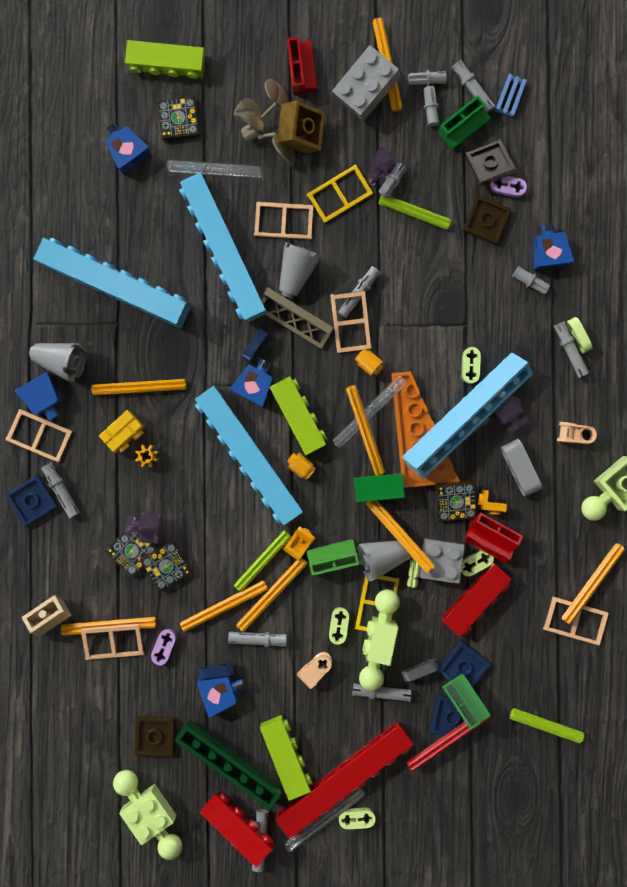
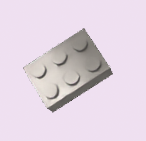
M369 45L332 90V93L340 103L364 122L401 77L400 71Z

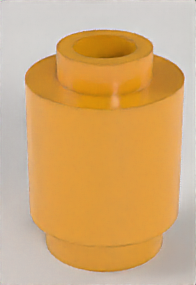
M365 348L355 358V361L358 362L357 365L370 376L373 374L377 376L384 368L382 366L383 361Z
M300 452L297 455L293 453L287 460L289 463L287 467L300 478L306 480L316 469L313 463Z

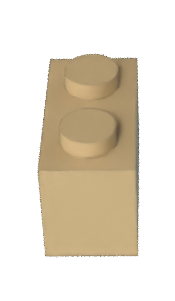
M54 595L24 615L22 619L29 632L40 637L69 618L71 613L64 601Z

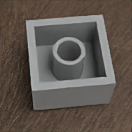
M424 538L422 551L432 561L435 568L431 572L426 573L420 566L419 577L459 584L464 544Z

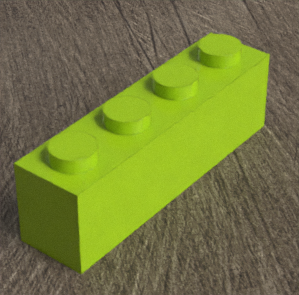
M127 40L125 64L127 69L133 73H141L143 71L149 72L152 75L163 73L171 77L183 75L191 79H197L204 75L205 51L202 47Z
M289 376L272 385L270 389L305 455L325 446L326 443L324 441L328 439L323 430L319 431L315 425L319 422L314 413L310 414L306 408L310 405L305 396L301 397L297 391L301 388L296 379L292 380Z
M280 715L261 723L260 730L288 800L290 801L310 793V785L313 783L309 773L306 774L304 771L305 762L302 755L298 756L296 751L298 749L296 739L290 736L289 731L291 727L288 720H284L283 716Z

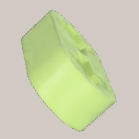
M574 317L566 322L567 328L571 336H574V342L579 351L584 354L591 350V341L579 319Z
M475 347L467 348L462 355L461 376L463 381L468 384L475 383L480 377L481 354ZM470 351H473V354L476 355V358L472 360V364H470V358L466 356ZM470 367H472V373L476 375L472 380H469V377L466 376V373L470 371Z
M479 550L462 560L461 573L465 576H472L489 567L493 563L494 557L489 555L487 563L484 561L477 563L482 558V553L489 555ZM466 562L468 564L475 563V565L470 567V572L467 570L463 571Z
M343 607L335 608L331 616L329 638L336 645L342 644L347 636L349 613ZM339 611H342L343 615L346 616V618H342L341 624H338V617H335V614H339ZM337 627H340V634L343 635V637H339V640H335V636H332L333 633H336Z
M370 808L344 809L339 814V824L344 829L370 828L375 823V814ZM365 814H368L369 817H372L369 818L368 822H365V820L363 819ZM345 815H349L350 818H356L350 819L349 823L342 820L345 819Z

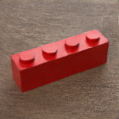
M492 563L440 619L459 637L462 634L466 635L472 628L471 624L475 620L479 621L485 614L484 610L488 606L491 607L497 601L499 593L501 591L505 592L511 584L509 582L512 579L497 565Z
M217 792L202 808L200 813L257 868L276 846L273 843V839L268 834H263L259 830V825L245 816L242 808L233 805L230 802L231 798L226 793Z

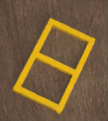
M354 165L309 192L307 197H309L323 222L326 223L371 196L373 192L357 165ZM355 171L367 193L348 204L336 181ZM332 184L345 206L325 217L312 195Z
M366 576L355 629L363 631L367 629L365 626H360L364 603L375 605V601L365 599L368 585ZM387 576L377 578L395 582L393 591L397 594L399 578Z

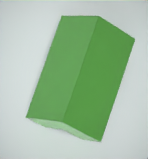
M353 539L306 550L312 576L359 565Z

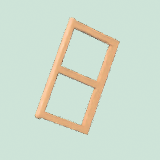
M257 202L254 236L312 240L313 205ZM260 207L283 208L281 234L259 232ZM287 208L309 210L308 235L285 234Z
M365 291L330 295L337 353L363 350L364 348L371 349ZM361 296L364 318L337 322L335 299ZM364 323L367 345L341 348L338 326Z
M19 409L6 437V441L59 463L72 431ZM22 414L42 423L32 447L12 439ZM46 425L67 433L57 457L36 449Z
M552 597L543 630L600 646L609 613L588 606L583 607V610L603 615L595 641L575 635L581 611L574 619L570 633L549 627L556 602L566 605L572 604L570 601Z
M139 624L81 629L86 660L144 655ZM135 629L139 651L117 653L113 631ZM109 632L112 653L90 655L86 633Z

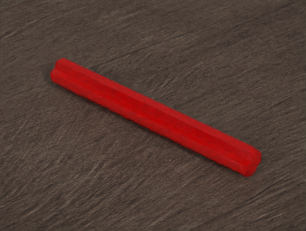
M490 716L471 730L466 722L462 723L407 761V766L414 772L489 720Z

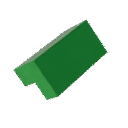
M478 95L440 125L438 134L452 151L491 119L484 110L485 103Z
M402 473L353 478L356 502L405 498Z
M463 673L443 686V689L470 730L491 716Z

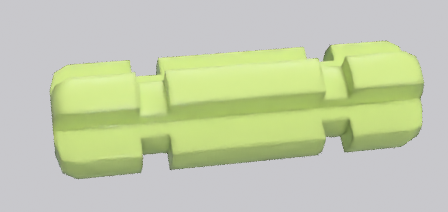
M411 556L412 560H410L407 586L416 588L420 565Z

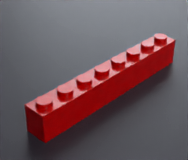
M398 721L311 786L310 793L297 797L278 811L275 821L289 839L292 836L300 835L305 826L317 822L319 816L324 812H330L338 801L346 800L350 796V792L355 788L358 790L363 787L368 778L376 777L381 772L380 769L386 765H392L396 761L397 756L401 753L406 754L409 752L413 745L412 739Z

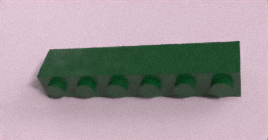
M191 720L187 721L177 735L175 742L268 810L272 808L280 797L282 791L280 785Z

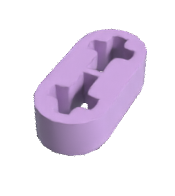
M510 176L499 179L502 185H507L501 186L500 189L494 184L497 181L490 183V189L493 193L514 198L521 197L527 189V184L523 179ZM516 184H519V188L522 189L519 192H516V189L512 187H515Z
M164 629L158 636L151 654V659L156 665L165 664L170 657L177 638L175 631L172 629ZM167 633L171 634L170 638H172V640H169L167 645H163L165 641L163 635L166 636ZM162 648L165 649L163 652L165 658L158 660V656L155 654L159 653Z

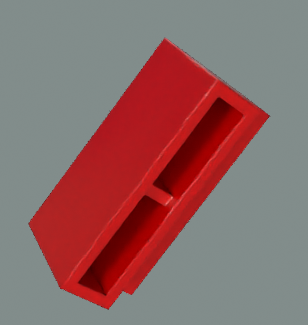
M299 37L287 38L293 94L317 92L311 40L299 42Z
M480 512L471 522L464 541L506 564L511 559L514 550L520 545L523 536Z

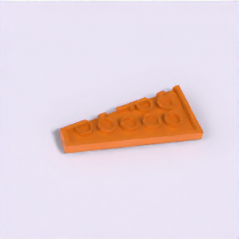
M411 371L391 373L400 470L403 474L404 488L459 481L448 456L424 479L412 471L402 457L435 425Z

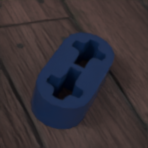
M260 328L244 350L241 358L249 363L265 342L269 333Z
M234 663L199 667V678L207 679L234 675Z

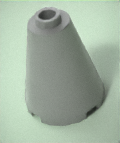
M285 243L279 286L282 295L292 298L293 295L297 296L320 261L321 255L299 246Z
M36 343L29 351V356L34 363L67 381L74 382L75 377L79 378L86 363V358H83V352L86 353L85 348L78 343Z
M399 541L362 543L357 547L360 565H364L366 570L363 573L369 581L376 580L411 558V555Z

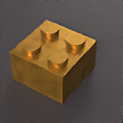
M297 100L282 104L277 143L305 154L321 151L325 112Z

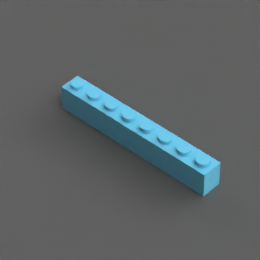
M201 172L181 181L182 188L179 189L184 200L188 199L190 205L187 208L191 216H196L198 220L195 225L199 233H204L206 240H203L207 250H212L214 257L211 259L215 267H220L222 274L219 276L223 284H228L231 290L227 292L231 302L236 301L239 307L235 309L239 319L244 318L245 322L248 323L267 314Z
M513 353L505 358L484 380L476 385L466 397L450 410L442 420L402 457L407 466L424 479L533 374L528 362Z
M211 387L195 398L197 402L196 408L201 414H206L208 417L206 422L210 428L218 431L219 435L217 438L222 445L227 444L230 448L228 453L234 461L238 460L242 465L239 469L245 477L249 475L252 480L250 484L256 493L258 491L261 492L263 495L261 500L265 506L273 509L275 513L272 515L277 523L282 522L285 525L301 514L303 510L216 387Z

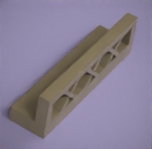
M267 288L261 302L264 306L269 299L275 303L276 310L266 311L267 314L265 315L322 349L334 327L270 288ZM279 312H290L292 320L284 322L281 320ZM305 321L309 330L302 332L297 330L295 322ZM320 330L326 335L321 343L313 339L312 332Z

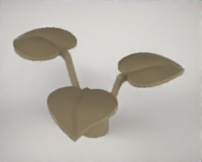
M269 78L265 82V91L268 97L274 101L273 105L260 115L258 105L252 99L245 98L238 104L234 115L240 117L248 124L241 129V133L246 141L250 142L257 137L259 140L266 137H274L272 142L275 149L290 166H293L295 149L277 143L278 134L275 132L262 134L264 131L262 119L277 105L281 108L282 104L288 103V96L283 87L274 79Z

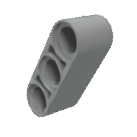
M516 439L500 447L522 495L526 497L541 490L542 484L521 441Z

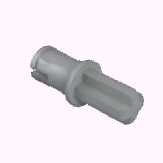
M426 70L425 73H410L408 75V84H426V86H429V84H446V71L429 72V70Z
M427 86L423 90L428 126H436L440 124L437 109L439 104L436 102L434 86Z
M396 163L391 173L386 176V180L379 190L382 197H389L395 186L399 185V180L407 170L405 165L399 170L402 163Z
M520 266L517 267L512 276L525 283L526 287L530 286L542 294H546L550 288V285L537 278L535 273L531 274Z

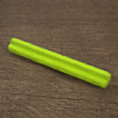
M381 196L379 199V204L445 230H448L450 227L451 219L391 196Z
M284 530L234 584L238 591H243L288 542L291 535Z
M516 708L511 710L510 718L512 720L577 743H581L584 740V733Z

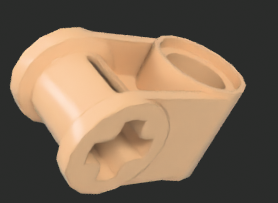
M559 422L561 428L560 436L557 438L558 442L588 444L594 442L597 437L593 427ZM584 430L590 433L588 440H584L582 437Z
M327 652L318 653L297 673V676L310 689L330 670L332 665L330 654ZM320 660H327L326 665H320Z

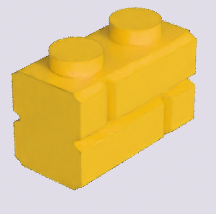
M126 410L99 437L114 453H123L130 446L128 443L133 438L137 440L143 435L144 432L142 430L145 426L130 410Z

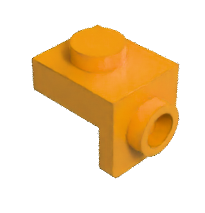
M482 490L481 494H478L477 503L480 505V509L489 510V514L500 515L501 511L506 512L507 504L488 502L489 491Z
M299 527L283 550L299 561L315 537L308 529Z

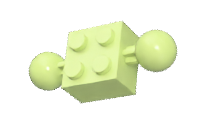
M622 456L594 480L603 494L599 497H588L583 501L581 510L587 519L597 521L603 518L607 511L606 505L610 502L620 511L627 510V456Z
M388 589L380 591L375 598V606L379 611L378 617L373 616L372 621H368L366 632L369 636L368 640H364L362 651H364L363 654L366 656L369 664L360 672L359 682L368 691L378 690L384 682V675L379 669L380 664L390 666L398 630L396 622L390 620V615L398 609L400 600L394 591Z
M123 770L117 773L113 780L114 790L119 795L128 796L130 799L128 803L123 805L119 814L141 845L155 836L159 841L157 846L159 855L166 860L177 858L182 851V841L177 835L168 834L165 830L174 823L176 813L160 790L153 784L140 793L137 789L138 778L134 772Z

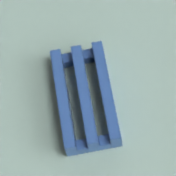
M509 73L495 112L513 118L527 80L519 79L520 77L518 76L513 77V74ZM510 81H512L514 83L512 85L504 109H502L500 107L502 105ZM520 84L511 111H508L516 86Z

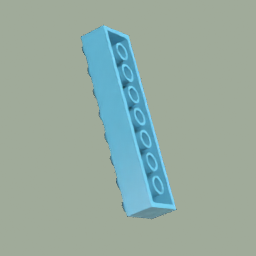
M43 238L34 256V260L42 266L177 328H182L191 309L187 305L185 298L176 294L172 297L167 290L159 286L155 289L144 279L139 278L137 281L135 280L136 278L132 277V274L124 270L118 272L111 264L106 262L101 264V262L89 254L83 256L79 250L71 246L66 248V246L54 238H50V240Z

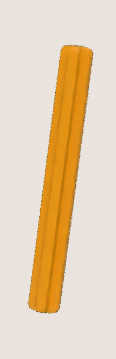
M376 18L373 20V27L379 53L393 64L383 19ZM396 82L388 92L393 112L400 111L403 107Z
M185 379L95 384L92 385L91 391L93 395L185 390L187 385Z
M350 386L346 388L370 462L375 475H382L385 473L357 387Z
M378 500L366 502V505L426 573L431 572L435 565Z
M616 543L564 613L562 616L563 621L572 624L625 551L622 545Z
M301 557L299 561L296 560L237 623L238 629L244 632L307 565L306 560Z
M261 581L180 623L181 629L186 632L261 594L268 589L265 581Z
M146 617L63 624L61 626V634L75 635L81 634L82 628L139 624L140 629L155 628L156 618Z

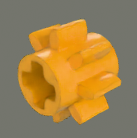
M141 445L142 450L135 451L138 454V458L135 461H141V467H145L146 463H148L149 467H153L152 462L159 461L156 458V454L159 451H153V445H150L148 449H146L145 445ZM149 452L151 459L145 461L143 454Z

